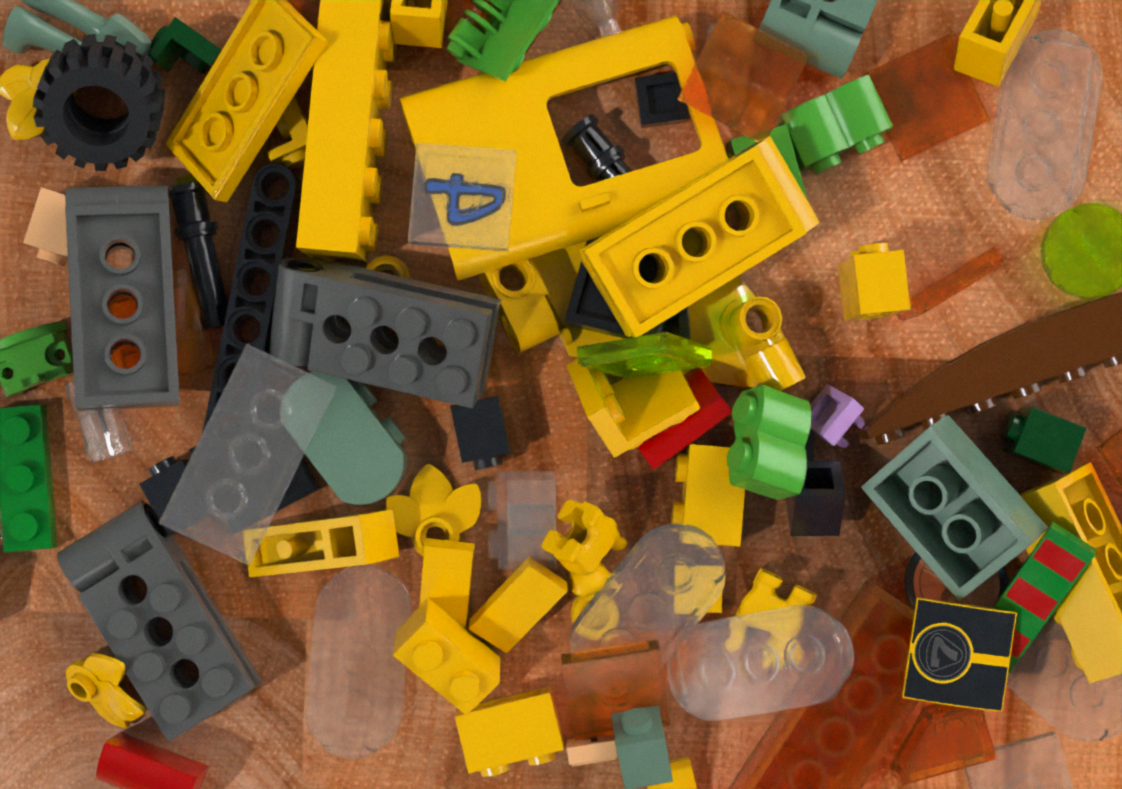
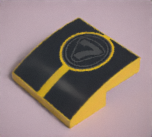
M917 597L902 698L1002 712L1017 612Z

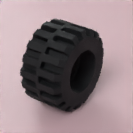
M95 34L84 35L81 45L75 39H72L64 44L62 52L56 50L44 68L33 100V107L37 108L34 115L36 127H44L41 135L47 145L55 143L57 145L55 154L63 160L70 155L76 158L75 166L85 168L86 162L95 164V171H106L109 163H113L116 169L127 167L129 157L137 162L144 156L146 147L151 149L156 141L157 132L160 129L166 99L165 89L161 88L163 78L160 71H151L153 60L146 53L138 57L135 54L137 48L135 44L127 41L124 47L115 44L117 36L107 34L104 42H97ZM85 86L105 87L122 98L128 108V112L114 119L94 117L78 105L73 92Z

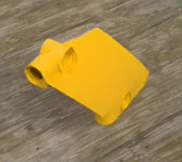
M688 229L682 237V247L690 256L697 252L699 239L695 232ZM587 241L477 275L487 296L501 299L498 319L510 343L518 353H522L559 335L568 355L574 358L583 356L585 360L639 370L658 359H644L641 342L566 325L565 317L581 263V259L576 251L585 247ZM503 270H513L522 281L521 290L510 291L504 288L500 283V272ZM739 276L689 306L692 355L674 357L683 375L696 365H699L713 384L751 389L763 384L779 391L806 378L787 338H785L780 328L782 325L780 308L768 297H756ZM747 311H753L761 318L762 330L760 333H755L747 326Z

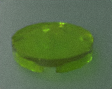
M1099 203L1076 205L1057 215L1046 228L1040 246L1042 266L1050 282L1065 294L1081 299L1105 297L1122 287V214L1115 208Z

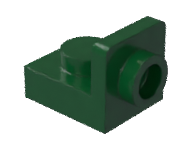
M174 17L169 26H163L155 34L151 42L152 50L148 56L166 72H169L177 60L182 58L189 65L204 74L208 68L213 66L222 49Z

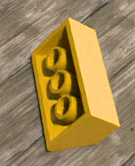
M1089 462L1071 470L1070 474L1064 473L1019 495L1048 528L1054 522L1097 549L1094 558L1052 614L1054 620L1063 627L1071 644V655L1074 663L1084 672L1089 684L1122 674V526L1092 463ZM1046 530L1034 543L1026 548L1028 555H1030Z

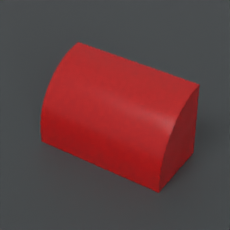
M699 365L685 373L684 377L700 409L689 415L683 422L666 428L637 447L653 470L732 414L729 405Z
M120 732L104 743L97 766L96 778L120 789H201L209 766Z

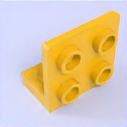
M583 356L566 365L588 419L614 458L628 450L639 447L645 440L666 428L683 422L689 415L700 409L674 357L658 358L613 385L610 384L601 368L592 371Z

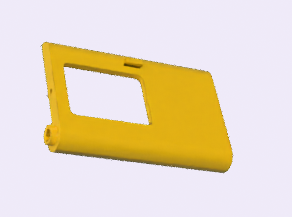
M672 16L523 61L520 67L510 74L505 82L481 73L399 98L404 120L411 141L415 145L426 181L429 179L450 181L452 174H461L464 176V183L493 185L503 187L506 190V201L499 211L477 222L457 227L450 225L447 221L448 196L431 195L457 281L601 237L728 159L691 52L695 50V41L691 27L687 22L681 24L677 16ZM660 65H671L676 71L700 141V149L684 156L579 187L573 184L547 109V102L557 96ZM461 196L459 202L460 211L466 212L493 202L494 198Z

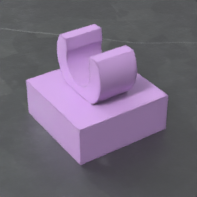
M828 384L825 385L810 404V432L832 446L838 445L846 448L849 443L842 436L849 427L854 424L862 429L865 425L863 418L860 416L864 408L854 398Z

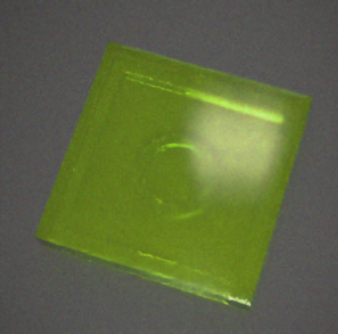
M668 332L577 347L578 364L582 367L626 379L709 367V364H712V349L710 346Z

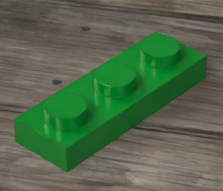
M46 405L0 408V511L4 553L57 547Z

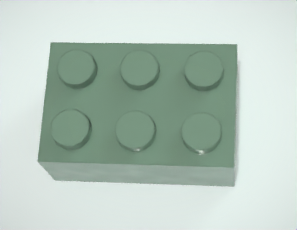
M949 415L926 429L861 486L863 491L958 601L966 597L1034 543L1048 528Z

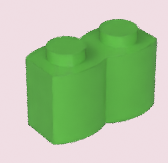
M869 74L842 85L825 95L807 101L781 114L777 120L779 126L787 124L800 172L813 168L816 175L841 164L842 161L839 155L856 148L858 154L861 155L886 143L883 135L893 128Z
M763 384L741 392L732 410L736 439L727 455L730 484L775 500L799 495L804 485L807 470V456L804 447L811 427V407L809 401Z

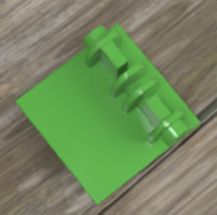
M472 0V3L487 16L483 19L471 10L466 9L463 14L479 28L477 29L468 20L461 17L447 37L450 43L446 50L457 57L456 61L505 82L509 75L515 72L522 64L525 52L536 35L549 24L552 18V11L560 0H486L493 7L483 0Z

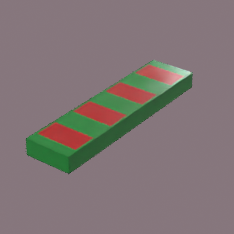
M1054 522L1051 523L992 607L994 609L1017 612L1008 675L1096 555V548Z

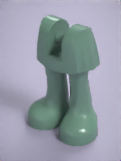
M22 0L25 5L34 10L61 19L88 35L95 34L97 42H104L107 34L117 36L115 43L124 47L127 41L137 46L135 54L138 57L145 53L148 55L152 50V40L136 24L121 14L116 13L108 19L75 0ZM17 5L13 8L7 19L2 44L4 48L18 54L27 53L33 46L54 53L56 50L62 52L64 44L72 39H75L79 45H81L82 41L59 30L34 13Z

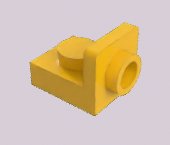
M294 95L276 124L282 138L285 140L291 137L292 141L267 152L273 164L283 165L289 170L304 165L308 119L298 97Z

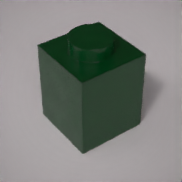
M1020 407L1017 414H1010L1004 425L1002 439L1006 443L1002 452L1055 473L1070 474L1087 428L1035 407Z

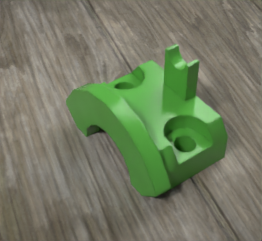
M65 321L33 327L0 339V382L6 398H13L24 394L25 390L45 382L74 376L73 352L65 332L68 330ZM64 350L65 358L60 360L59 352ZM10 369L13 370V377L11 379L7 377V372Z

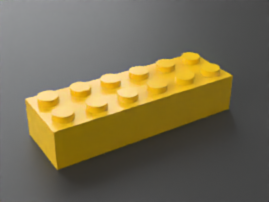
M320 0L317 31L328 40V43L314 63L296 244V248L310 258L316 257L325 260L368 263L369 252H376L379 225L378 223H373L372 212L373 204L380 205L383 195V176L378 175L377 160L378 157L386 156L388 130L383 128L381 118L382 109L390 110L392 101V81L387 80L386 66L387 62L395 61L397 44H394L390 18L392 0Z

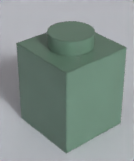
M659 705L612 713L615 744L624 788L635 789L673 782Z

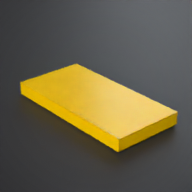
M287 0L251 1L165 143L214 200L228 202L328 43V40Z

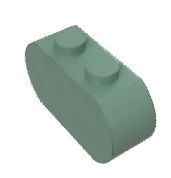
M311 372L297 379L287 390L281 405V423L341 501L354 505H366L387 498L401 485L407 472L408 455L401 445L407 439L390 416L382 420L371 405L378 400L366 383L353 382L349 379Z

